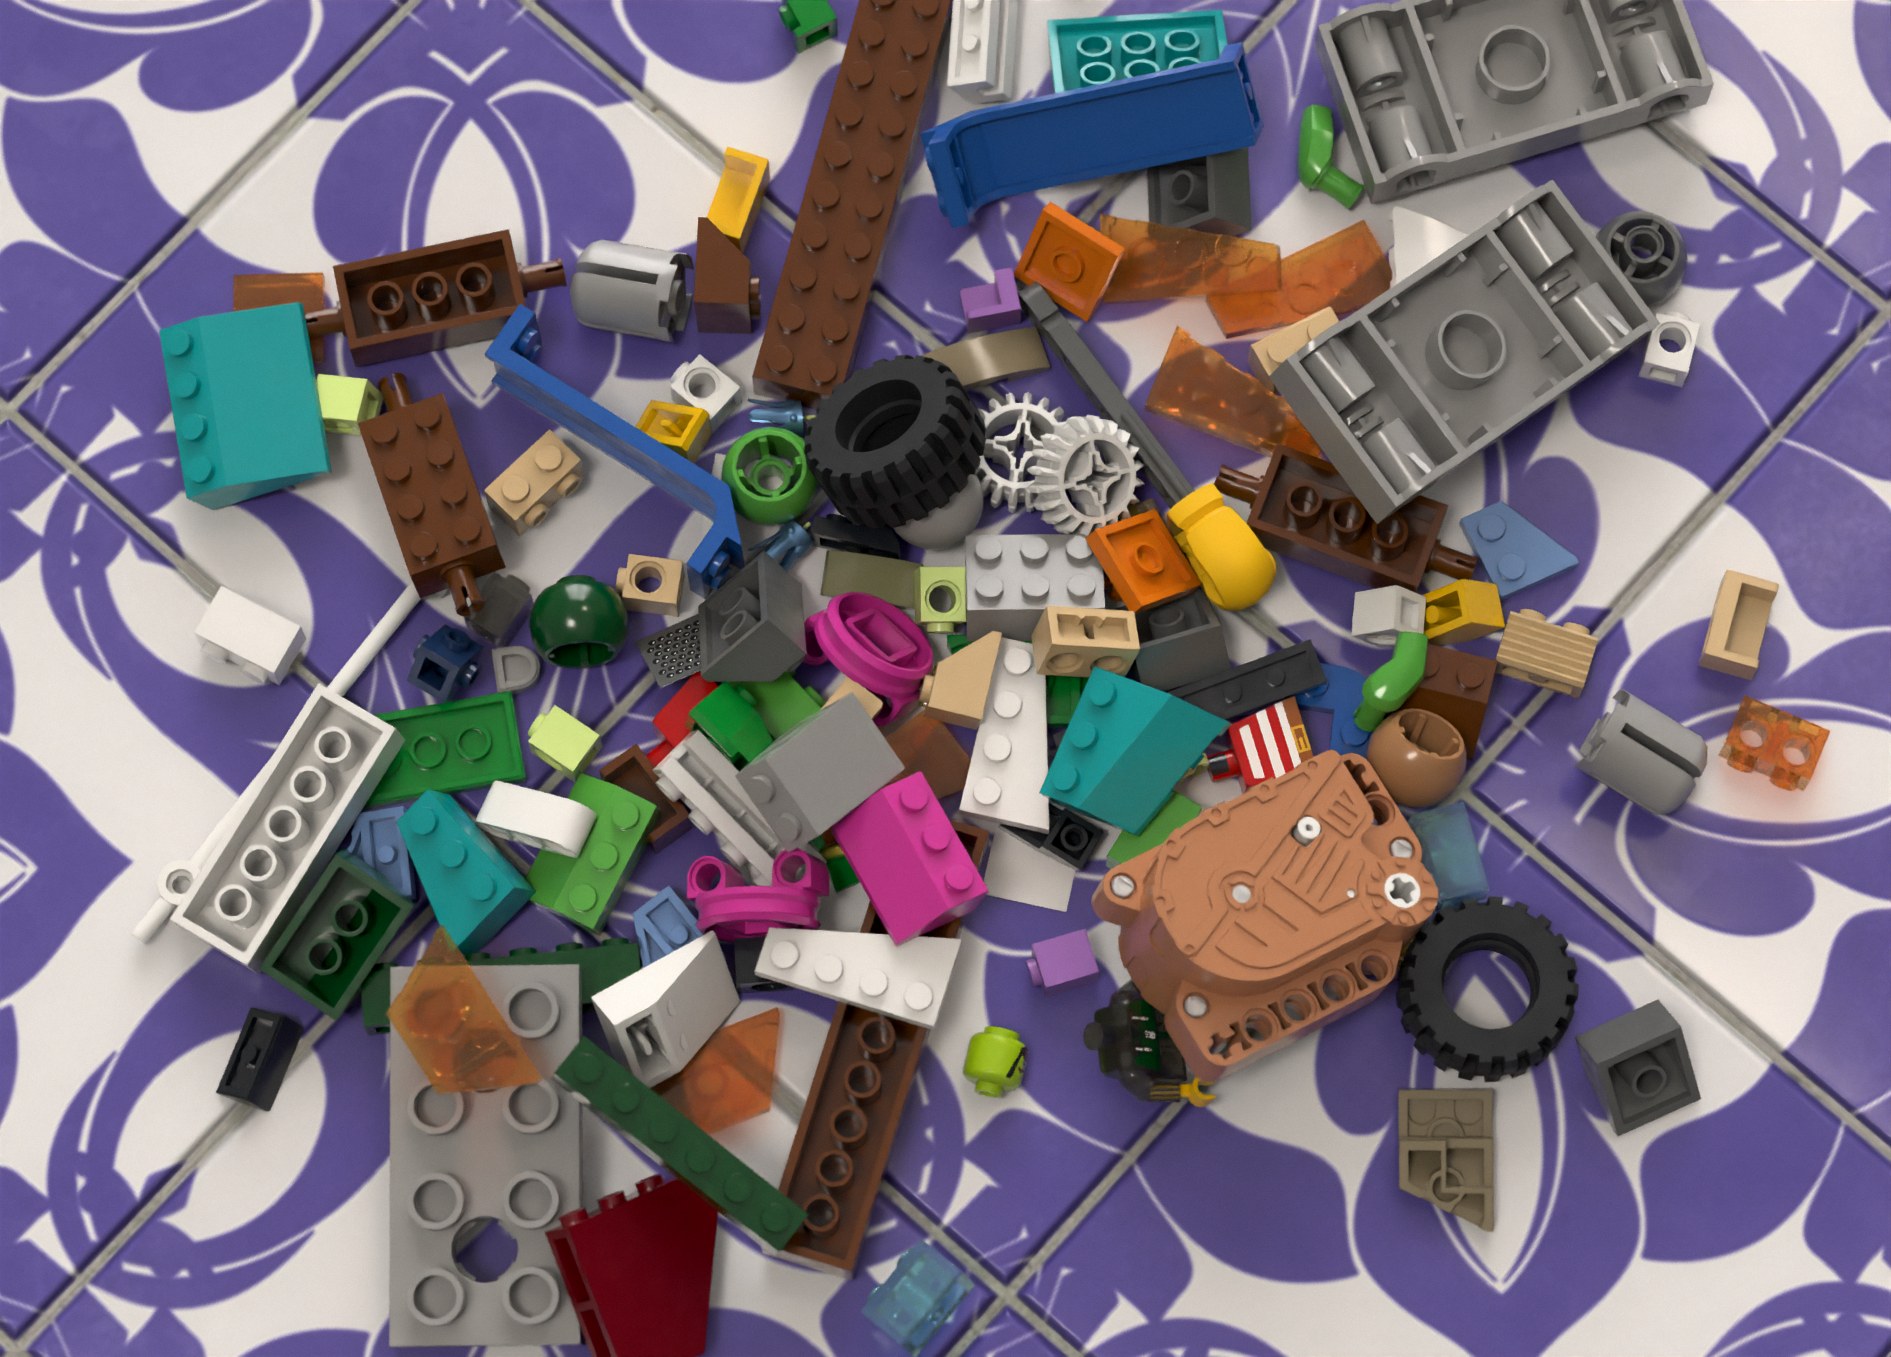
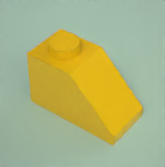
M1461 579L1422 595L1426 597L1423 634L1428 635V644L1442 646L1468 642L1505 628L1497 584Z

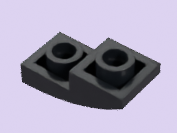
M1049 803V834L1005 824L998 826L1000 830L1036 851L1079 872L1104 831L1070 810L1064 808L1062 811Z

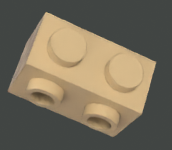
M549 429L484 490L488 507L520 537L529 528L532 529L539 525L548 515L550 508L562 497H568L579 487L582 478L585 477L582 462Z

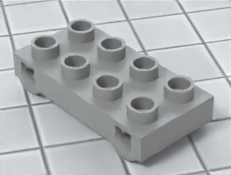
M1402 0L1392 4L1372 3L1346 11L1330 22L1318 25L1314 45L1371 204L1705 105L1714 85L1682 0Z
M1552 179L1545 185L1534 189L1519 199L1496 218L1346 319L1337 322L1316 336L1297 352L1289 356L1269 376V379L1374 521L1379 524L1637 344L1660 323Z

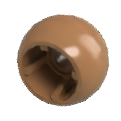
M1411 708L1397 711L1379 724L1369 740L1366 760L1371 764L1394 802L1405 806L1423 808L1438 804L1449 797L1457 788L1465 773L1467 752L1460 733L1447 720L1430 711Z

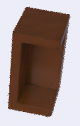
M636 743L602 767L599 772L601 780L617 785L658 806L662 815L654 830L648 835V845L657 854L691 830L693 826L688 818L689 813L679 800L676 802L671 801L657 787L655 783L660 778L652 771L654 766Z

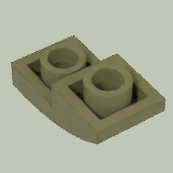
M827 550L820 595L833 598L843 593L861 592L881 598L895 607L913 610L914 570L923 567V564L880 556Z

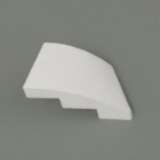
M1396 205L1389 208L1387 211V221L1393 222L1394 246L1389 250V266L1392 270L1390 287L1392 288L1469 235L1418 212Z

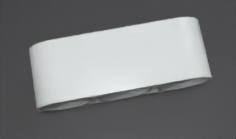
M494 781L478 813L475 824L482 830L505 840L578 858L597 818V814L590 808L564 797L501 781Z

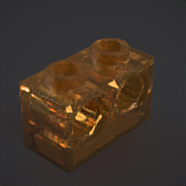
M1745 695L1736 711L1718 756L1727 759V764L1738 771L1752 773L1754 770L1770 777L1769 781L1781 789L1795 791L1797 788L1804 791L1812 778L1830 730ZM1744 730L1756 732L1761 737L1762 745L1758 747L1746 745L1741 739L1740 732ZM1786 748L1798 749L1803 754L1805 763L1800 765L1791 764L1785 759L1783 750Z

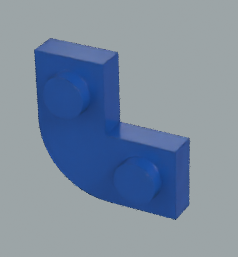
M1320 663L1327 684L1295 696L1298 709L1333 714L1329 750L1338 752L1340 756L1354 753L1366 759L1368 743L1373 732L1363 731L1358 728L1354 723V718L1356 717L1353 716L1354 711L1364 699L1362 686L1366 678L1357 671L1347 667Z

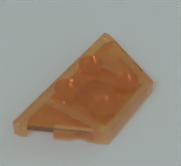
M439 927L434 933L433 940L424 955L410 973L401 993L397 995L386 1013L438 1095L539 1083L543 1079L445 927Z
M778 1008L715 1030L680 1072L650 1089L708 1135L770 1112L778 1029L780 1025Z

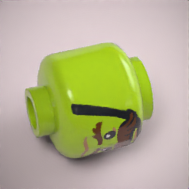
M986 1026L984 1032L976 1033L970 1038L963 1065V1075L968 1081L976 1084L974 1092L986 1097L1001 1098L1003 1091H1013L1020 1087L1028 1058V1049L1020 1041V1034L1001 1027Z

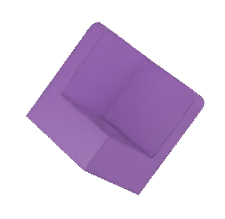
M1012 267L995 270L994 283L965 288L960 291L968 334L1020 324L1021 307Z

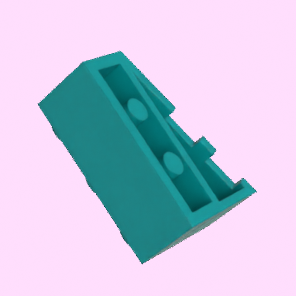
M427 789L396 822L451 953L460 955L478 953L536 893L532 886L450 795Z

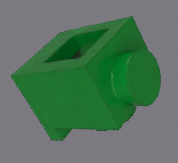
M782 0V7L778 8V12L788 32L794 31V45L798 54L838 35L837 17L827 0Z

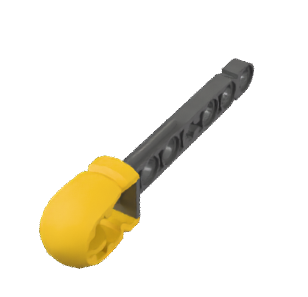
M1033 282L1019 291L1018 297L1023 312L1033 326L1037 328L1041 337L1043 336L1050 349L1103 419L1112 420L1118 424L1117 429L1125 430L1130 434L1128 443L1140 448L1133 457V460H1138L1145 465L1141 468L1142 472L1170 508L1166 513L1167 528L1181 551L1186 553L1187 561L1202 583L1201 587L1204 589L1208 599L1220 609L1228 611H1240L1255 605L1270 590L1275 579L1276 562L1272 554L1263 547L1247 523L1231 507L1223 505V496L1213 483L1205 485L1196 491L1193 489L1067 319L1059 312L1058 307L1041 285Z

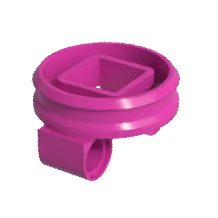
M848 592L834 596L829 601L827 609L806 619L804 622L806 654L803 661L809 665H820L830 660L843 674L854 682L859 683L880 699L883 703V708L873 719L876 726L888 725L910 714L920 702L919 688L923 683L925 675L931 673L934 661L932 648L927 637L905 613L876 596L861 592ZM885 696H888V698L890 699L892 708L888 705Z
M799 848L787 852L785 849L777 855L772 866V886H745L744 877L736 867L713 856H704L697 859L691 865L687 875V899L695 902V907L699 912V920L695 923V926L702 935L713 930L718 940L734 942V938L766 937L769 927L818 930L821 926V923L818 921L821 897L829 896V870L827 865L821 859ZM803 864H806L805 875L796 882L798 869ZM721 873L718 886L711 890L713 878L716 874Z

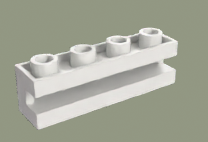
M953 0L947 87L973 105L1012 99L1018 0Z
M699 730L691 731L652 770L660 778L655 784L671 801L676 802L680 798L691 809L692 812L688 815L690 821L705 835L712 831L724 843L720 848L721 852L736 867L740 868L744 864L756 876L752 881L754 886H772L773 862L777 855L785 850V847L735 776L739 771ZM808 842L798 847L821 859L825 864L827 863ZM803 864L798 869L796 882L805 875L806 864Z

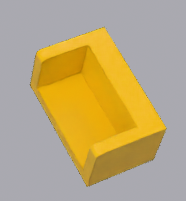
M727 147L724 154L725 169L707 218L744 253L770 181L769 159Z

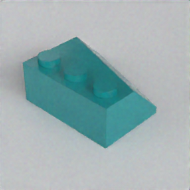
M1094 666L1039 793L1063 808L1139 836L1174 794L1173 787L1190 767L1193 770L1205 757L1202 754L1203 751L1217 735L1222 736L1231 726V723L1171 694Z

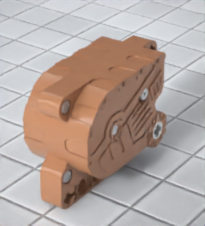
M1327 750L1297 765L1292 771L1275 779L1272 777L1250 788L1247 793L1225 803L1223 801L1201 812L1198 817L1187 822L1181 828H1176L1163 844L1112 868L1105 874L1092 896V907L1099 918L1121 926L1118 946L1124 969L1127 968L1130 977L1141 992L1140 995L1149 1004L1165 1014L1164 1024L1167 1032L1191 1071L1197 1078L1203 1081L1215 1082L1378 998L1393 980L1401 952L1432 915L1437 905L1438 887H1436L1432 875L1420 863L1422 847L1419 840L1371 764L1358 754L1348 753L1340 756L1334 750ZM1374 818L1377 820L1378 825L1372 824ZM1374 974L1377 981H1371L1364 975ZM1323 988L1334 991L1339 1001L1328 998ZM1284 1008L1295 1010L1299 1014L1301 1021L1291 1019L1286 1014ZM1249 1027L1257 1030L1261 1034L1263 1041L1251 1038L1245 1028ZM1228 1044L1229 1049L1224 1056H1222L1220 1053L1215 1054L1223 1050Z

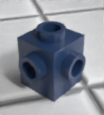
M445 624L432 636L426 634L419 641L413 653L415 661L407 681L446 703L463 687L468 690L475 683L482 669V666L477 664L484 646L470 639L465 632Z

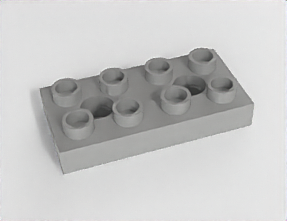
M579 965L390 967V1347L583 1345L581 1326L545 1232L561 1225L560 1216L583 1208V1104L551 1079L554 1072L582 1039V969ZM496 1032L499 1037L510 1045L513 1051L517 1050L518 1063L516 1071L512 1073L506 1083L498 1087V1090L488 1093L475 1092L476 1088L468 1084L461 1073H457L456 1062L458 1053L462 1051L468 1041L476 1037V1034ZM484 1219L499 1220L498 1225L505 1228L512 1239L517 1240L518 1244L516 1261L512 1262L505 1273L498 1276L499 1280L489 1283L475 1282L476 1277L468 1273L462 1263L457 1262L456 1257L458 1240H461L463 1235L476 1225L475 1222Z

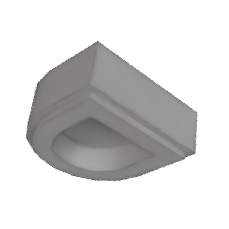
M524 646L491 649L498 693L511 691L512 695L530 691L537 685L540 679L541 667L537 656L531 649Z

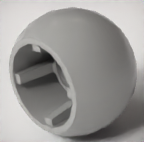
M970 474L967 478L968 485L960 493L955 492L949 498L950 502L943 508L939 509V507H936L928 512V517L919 521L913 518L907 520L904 526L892 528L903 540L921 549L941 550L965 539L966 535H969L974 530L983 511V491L977 475Z

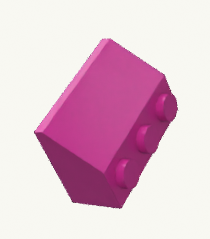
M921 771L880 789L830 827L831 832L896 947L974 911L989 891Z

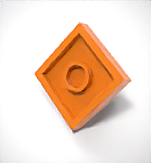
M1049 202L1041 211L1014 271V277L1027 285L1037 282L1054 302L1088 322L1095 315L1125 248L1054 203Z
M1156 509L1095 529L1085 538L1107 574L1104 578V590L1114 585L1107 593L1108 597L1117 602L1123 601L1128 610L1134 611L1135 614L1192 594L1202 585Z

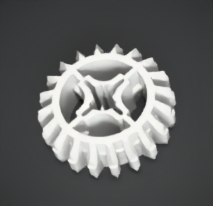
M1009 392L1006 395L1005 406H1001L994 398L989 401L990 414L978 408L986 427V442L984 453L982 456H979L981 459L980 465L975 474L981 484L983 497L993 493L991 506L997 508L1004 499L1008 501V511L1011 513L1016 511L1017 502H1025L1027 512L1031 513L1034 511L1032 503L1038 494L1031 493L1027 487L1034 483L1035 480L1023 481L1028 473L1026 469L1037 465L1038 459L1035 458L1031 451L1043 449L1044 445L1043 442L1036 440L1032 436L1030 427L1032 425L1045 433L1053 434V424L1061 422L1064 417V410L1061 407L1052 410L1050 413L1047 412L1049 400L1046 397L1042 398L1036 406L1032 405V395L1029 392L1024 394L1023 403H1015L1014 395ZM1016 424L1015 430L1011 434L995 436L994 440L989 439L1000 428ZM1024 437L1026 452L1020 460L1019 469H1016V457H1014V454L1020 445V438ZM984 457L993 458V463L1004 465L1010 473L1009 480L994 473L987 465Z
M1087 415L1086 417L1072 416L1067 419V423L1059 422L1053 424V434L1046 433L1040 436L1044 445L1043 449L1031 451L1035 458L1038 459L1036 466L1026 469L1030 474L1035 475V482L1027 487L1031 493L1038 494L1032 506L1037 510H1042L1041 520H1044L1047 524H1053L1054 529L1059 533L1085 534L1088 536L1095 529L1118 522V519L1131 517L1127 508L1128 503L1135 504L1140 502L1133 494L1135 487L1145 484L1139 478H1136V471L1145 465L1138 460H1133V457L1140 448L1128 443L1130 434L1125 430L1117 429L1118 424L1112 420L1100 419L1099 416ZM1095 445H1096V446L1100 449V451L1102 452L1106 464H1104V463L1102 462L1101 457H1100V452H1099V451H1095ZM1065 489L1070 492L1072 502H1076L1077 510L1070 503Z

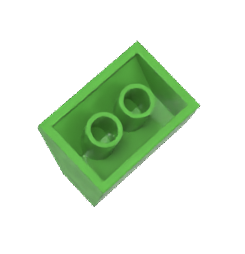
M580 773L567 799L590 808L597 814V818L578 858L540 849L525 880L536 891L528 900L529 902L600 936L648 844V835L656 827L662 813L657 805L617 785Z

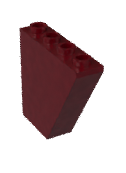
M659 1173L644 1178L635 1183L636 1192L625 1196L624 1190L606 1195L597 1200L598 1209L587 1213L586 1208L583 1207L559 1217L560 1226L545 1232L592 1357H697L705 1353L718 1211L673 1175L663 1179L662 1174Z

